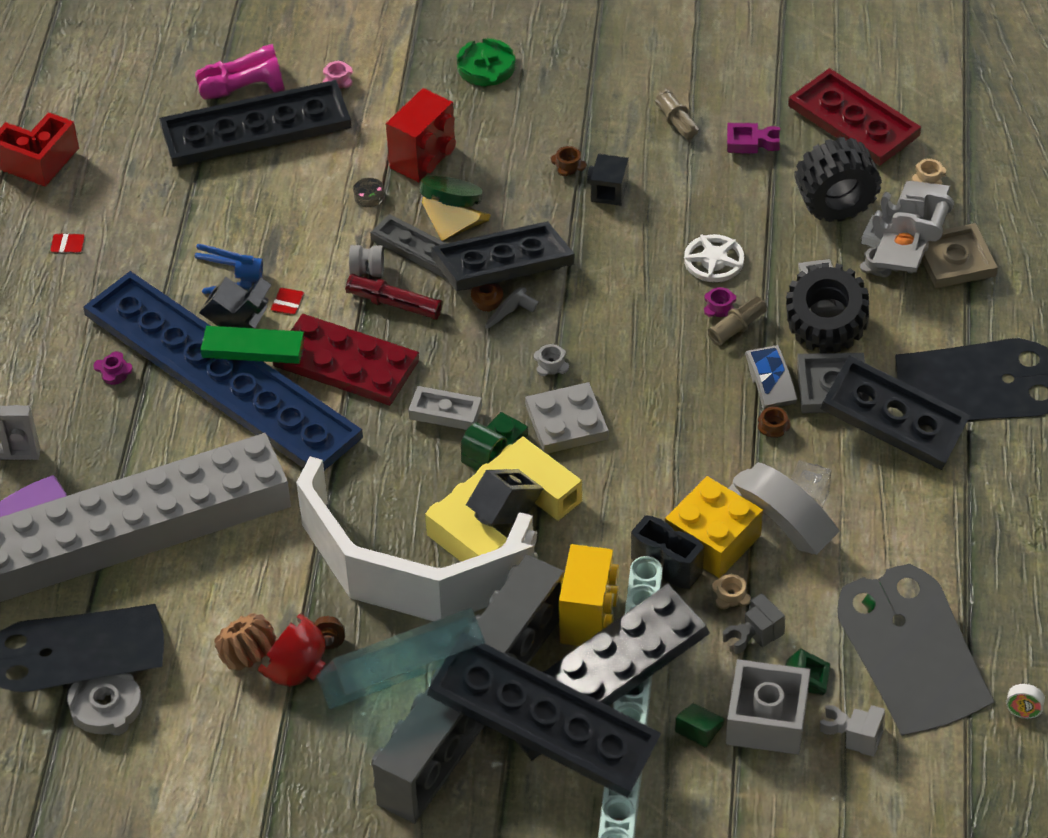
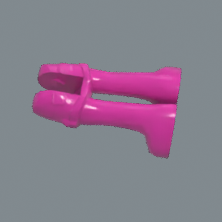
M273 44L262 46L257 51L232 62L222 63L219 61L215 64L206 65L195 73L199 94L203 99L226 97L235 90L258 82L267 83L274 93L285 91Z

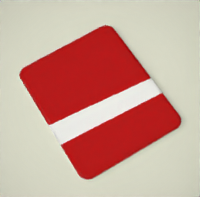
M54 234L50 251L81 252L85 235Z
M280 288L271 310L295 314L304 292Z

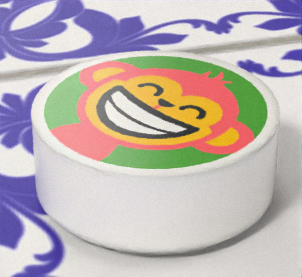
M1018 684L1011 687L1008 691L1006 706L1017 717L1035 718L1043 711L1045 697L1042 691L1033 685Z

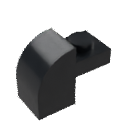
M225 277L212 290L199 313L217 326L255 329L268 307L266 304L269 299L265 295L271 284L260 278L246 291Z

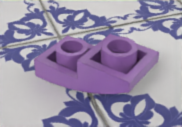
M54 475L49 476L1 500L0 517L65 497L67 494Z

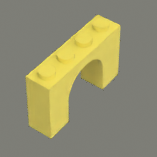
M521 437L513 445L506 446L501 454L490 463L482 465L477 473L466 482L458 484L452 493L442 501L434 503L425 513L427 536L461 562L497 550L505 544L507 537L494 527L485 525L474 517L475 512L466 506L467 501L486 470L519 469L544 488L535 504L557 521L582 502V480L525 437Z

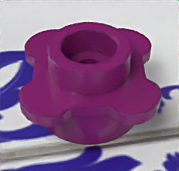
M723 287L712 289L704 296V300L707 302V306L704 307V314L708 317H727L729 310L735 309L733 303L736 302V295Z
M118 351L112 352L103 360L95 361L93 365L94 370L101 373L102 380L111 385L122 383L127 378V375L132 372L133 367L131 363H126L123 359V354Z

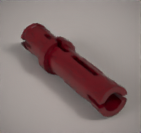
M352 273L346 283V293L370 299L372 304L375 305L387 304L432 318L433 320L439 318L442 310V300L387 285L385 280L378 279L374 281Z

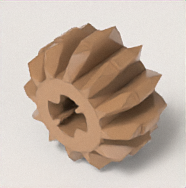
M250 613L246 617L241 616L238 620L230 622V625L226 628L221 629L220 634L216 636L214 642L216 644L215 648L218 651L217 655L222 663L226 664L228 669L239 671L245 667L251 668L256 662H261L262 658L267 655L276 642V635L273 632L274 628L269 620L265 619L263 614Z

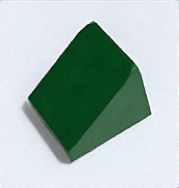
M799 649L787 659L785 666L810 669L808 693L824 695L827 692L831 663L803 649Z
M692 703L675 718V732L707 748L724 724L725 719Z

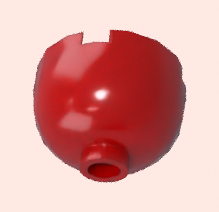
M302 613L297 616V621L300 624L295 626L293 623H290L266 656L270 658L268 667L261 663L258 668V672L278 685L288 687L299 685L308 677L314 681L326 666V663L321 660L326 650L325 637L319 627Z

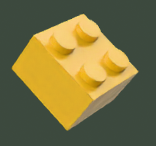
M706 476L665 518V522L674 531L684 532L697 538L704 546L703 569L721 578L761 536L763 509Z
M570 545L559 598L561 644L581 646L613 623L612 607L617 606L619 586H616L619 564H613V549Z

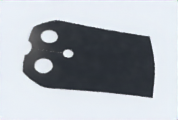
M1011 338L967 346L895 355L898 380L970 415L968 420L1031 417L1048 413V399L1043 401L1035 400L1029 394L1030 388L1034 385H1043L1048 388V347L1021 338ZM1031 351L1039 356L1040 361L1036 366L1027 367L1019 362V355L1022 352ZM1010 374L1014 377V381L1006 383L1002 380V376Z
M150 604L101 612L25 620L6 627L0 631V688L15 692H30L85 680L162 667L164 632L156 605ZM13 635H23L27 638V643L21 648L10 649L4 644L5 640ZM42 649L52 650V654L42 657L39 655ZM22 665L26 666L29 670L27 676L19 680H11L6 677V671L13 666Z

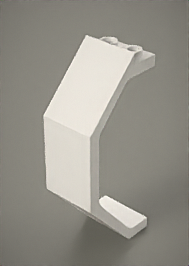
M309 457L296 482L302 526L351 599L442 624L488 607L491 595L495 590L500 591L506 583L510 569L514 565H519L526 554L538 559V554L534 552L537 531H533V516L520 512L505 544L501 548L443 568H435L358 547L351 542L326 507L328 500L323 460Z

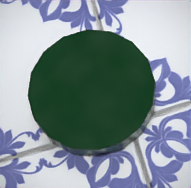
M426 176L421 179L419 188L421 195L430 200L432 195L439 197L438 202L455 207L474 206V203L478 205L482 197V189L464 180L445 176Z

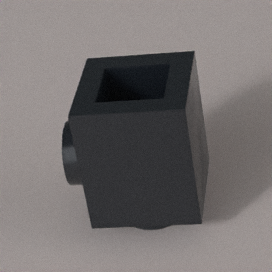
M598 154L595 166H589L587 184H591V202L622 206L629 178V158Z

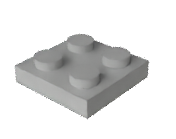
M589 382L525 397V406L541 448L546 454L609 439V430Z

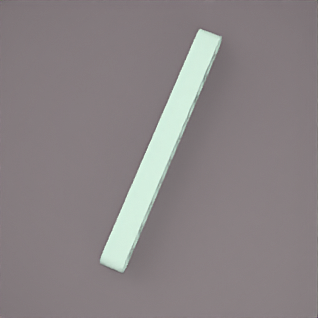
M641 556L632 562L625 614L662 588V565L654 557ZM652 676L615 701L614 709L647 725ZM642 772L628 798L604 786L598 838H635ZM615 818H622V819H624V820H622V821H616V820H613V819H615Z

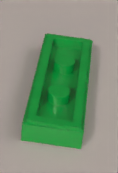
M206 326L201 346L202 358L300 364L304 332Z

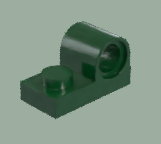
M500 412L487 427L478 422L473 423L466 430L461 441V462L478 471L482 465L490 463L499 456L506 446L513 445L521 437L526 438L528 436V426L503 412Z

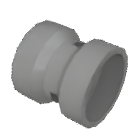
M361 245L350 246V274L353 273L360 277L363 274H370L372 277H383V246L373 245L370 249L363 248Z

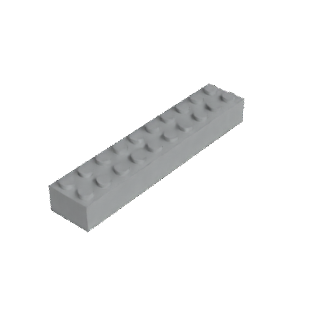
M266 433L0 517V602L290 508L288 480Z

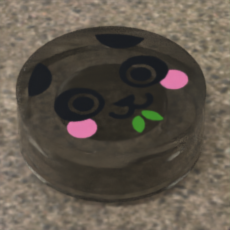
M364 178L357 181L353 187L355 202L362 207H375L381 204L385 198L383 183L375 178Z

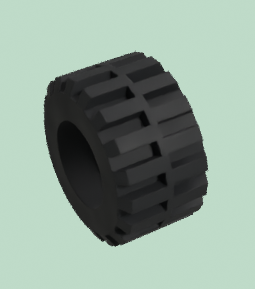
M839 137L835 141L829 139L822 145L817 144L812 147L813 150L811 152H806L803 155L804 160L799 161L796 166L798 170L795 171L794 177L808 211L819 220L825 219L826 222H832L837 219L839 222L845 221V218L856 217L857 213L864 212L869 208V204L875 202L877 199L876 195L881 191L880 184L882 180L868 149H866L862 142L857 143L856 139L853 138L846 141L844 137Z
M822 263V268H816L815 265L808 267L807 274L801 271L797 275V281L792 280L789 285V292H787L786 296L787 322H789L791 334H795L796 340L800 344L806 342V348L811 351L815 347H819V353H827V349H833V352L837 353L841 352V346L845 345L848 349L853 346V339L859 341L862 338L863 330H866L868 326L869 293L868 289L864 288L863 279L861 277L855 278V271L850 268L844 271L843 265L837 263L835 268L829 267V263ZM834 299L841 302L846 309L837 316L825 318L814 314L810 307L817 301Z

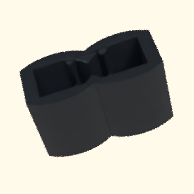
M644 516L631 531V559L634 561L641 556L654 557L662 565V577L670 584L690 589L703 573L704 546L692 535L674 531L668 523L653 516Z

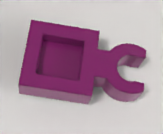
M727 123V153L758 154V147H763L768 151H778L780 149V127L769 126L765 129H758V123Z

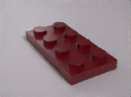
M828 68L788 98V107L834 137H844L846 141L853 138L856 139L857 143L862 142L866 149H868L874 163L879 166L921 135L920 125L831 68Z
M302 313L290 330L304 332L300 364L273 362V366L391 406L418 364L419 352Z

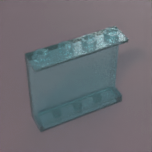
M471 607L332 659L317 675L330 710L436 670L443 665L446 658L485 643V640Z

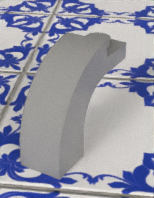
M758 462L752 469H747L737 474L733 479V484L728 488L762 508L763 513L769 516L785 532L799 551L817 555L840 531L822 507L806 491L778 470Z

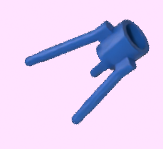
M204 244L196 245L198 250L211 254L198 252L195 253V258L235 266V278L241 280L236 282V284L243 289L249 290L252 287V283H256L262 278V258L241 255ZM216 286L203 288L202 293L210 294Z

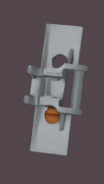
M907 181L897 205L891 202V194L884 192L881 198L882 212L876 211L872 220L875 236L881 239L872 260V267L882 270L887 268L897 272L898 270L907 271L911 274L917 272L925 251L928 250L929 241H938L943 234L942 225L946 215L954 207V200L948 195L950 191L949 185Z

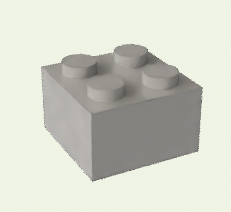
M737 659L727 718L726 745L799 755L808 697L810 669Z

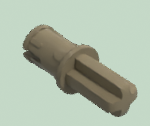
M661 91L656 96L657 100H655V103L665 113L666 121L668 124L674 125L685 139H692L694 135L698 134V127L688 116L687 107L678 102L672 91Z
M755 296L738 309L729 310L727 317L708 329L710 339L717 346H720L739 331L745 332L750 323L766 313L765 301L759 296Z

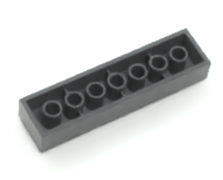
M526 554L519 565H514L510 569L506 583L500 591L495 590L484 613L481 616L477 615L473 619L468 635L528 665L559 622V598L564 571ZM439 667V668L435 671V673L433 674V677H432V679H431V683H432V681L434 680L435 676L437 675V673H438V671L440 670L441 667ZM428 689L424 694L420 693L415 698L409 715L404 721L400 720L395 725L391 739L384 748L380 747L376 751L371 762L377 805L414 824L485 726L427 696Z

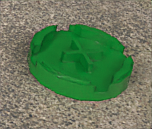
M486 38L483 39V42L475 43V40L468 42L459 50L456 56L457 72L461 78L470 84L478 86H494L503 83L513 75L516 69L513 49L503 41Z

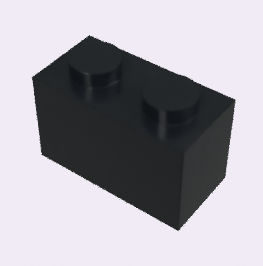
M519 469L486 470L467 501L466 506L475 512L474 517L485 525H508L509 523H515L519 512L529 514L544 488Z

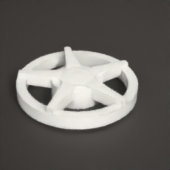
M700 235L699 238L693 240L687 246L684 254V263L687 270L694 277L707 282H722L735 277L742 270L744 252L735 239L722 235ZM711 242L722 243L724 245L720 247L713 246ZM703 245L704 250L702 253L691 254L696 247ZM730 249H734L738 254L739 261L728 257L727 252ZM691 262H701L703 267L708 269V273L699 271ZM725 266L733 267L732 270L726 273L713 274L714 271L721 270Z

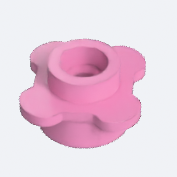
M342 61L331 62L323 70L325 75L323 82L336 80L339 88H348L352 85L350 75L353 73V69Z

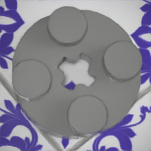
M130 673L73 683L68 693V704L76 727L93 734L110 733L112 735H121L128 730L129 724L139 715L142 707V696L139 685L134 681L133 676ZM106 695L111 696L112 702L109 704L100 705L97 702V699L103 700Z

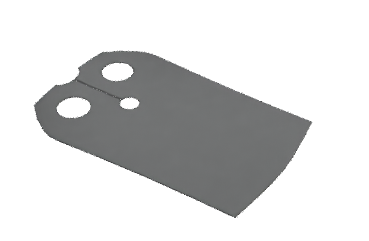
M905 564L886 569V573L879 579L871 580L863 577L842 587L838 599V619L875 683L901 735L950 724L994 702L962 636L943 589L935 578L912 564ZM903 578L915 580L920 587L919 594L914 598L901 596L897 590L898 582ZM861 593L871 595L876 603L875 609L867 614L856 611L853 606L854 597ZM894 615H902L905 618V624L903 626L894 625L892 622Z

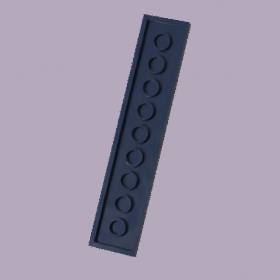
M131 271L83 306L86 317L253 434L266 433L273 448L302 468L305 467L309 457L323 460L325 471L363 438V432L360 427L263 361L202 358L201 346L206 326L210 325Z

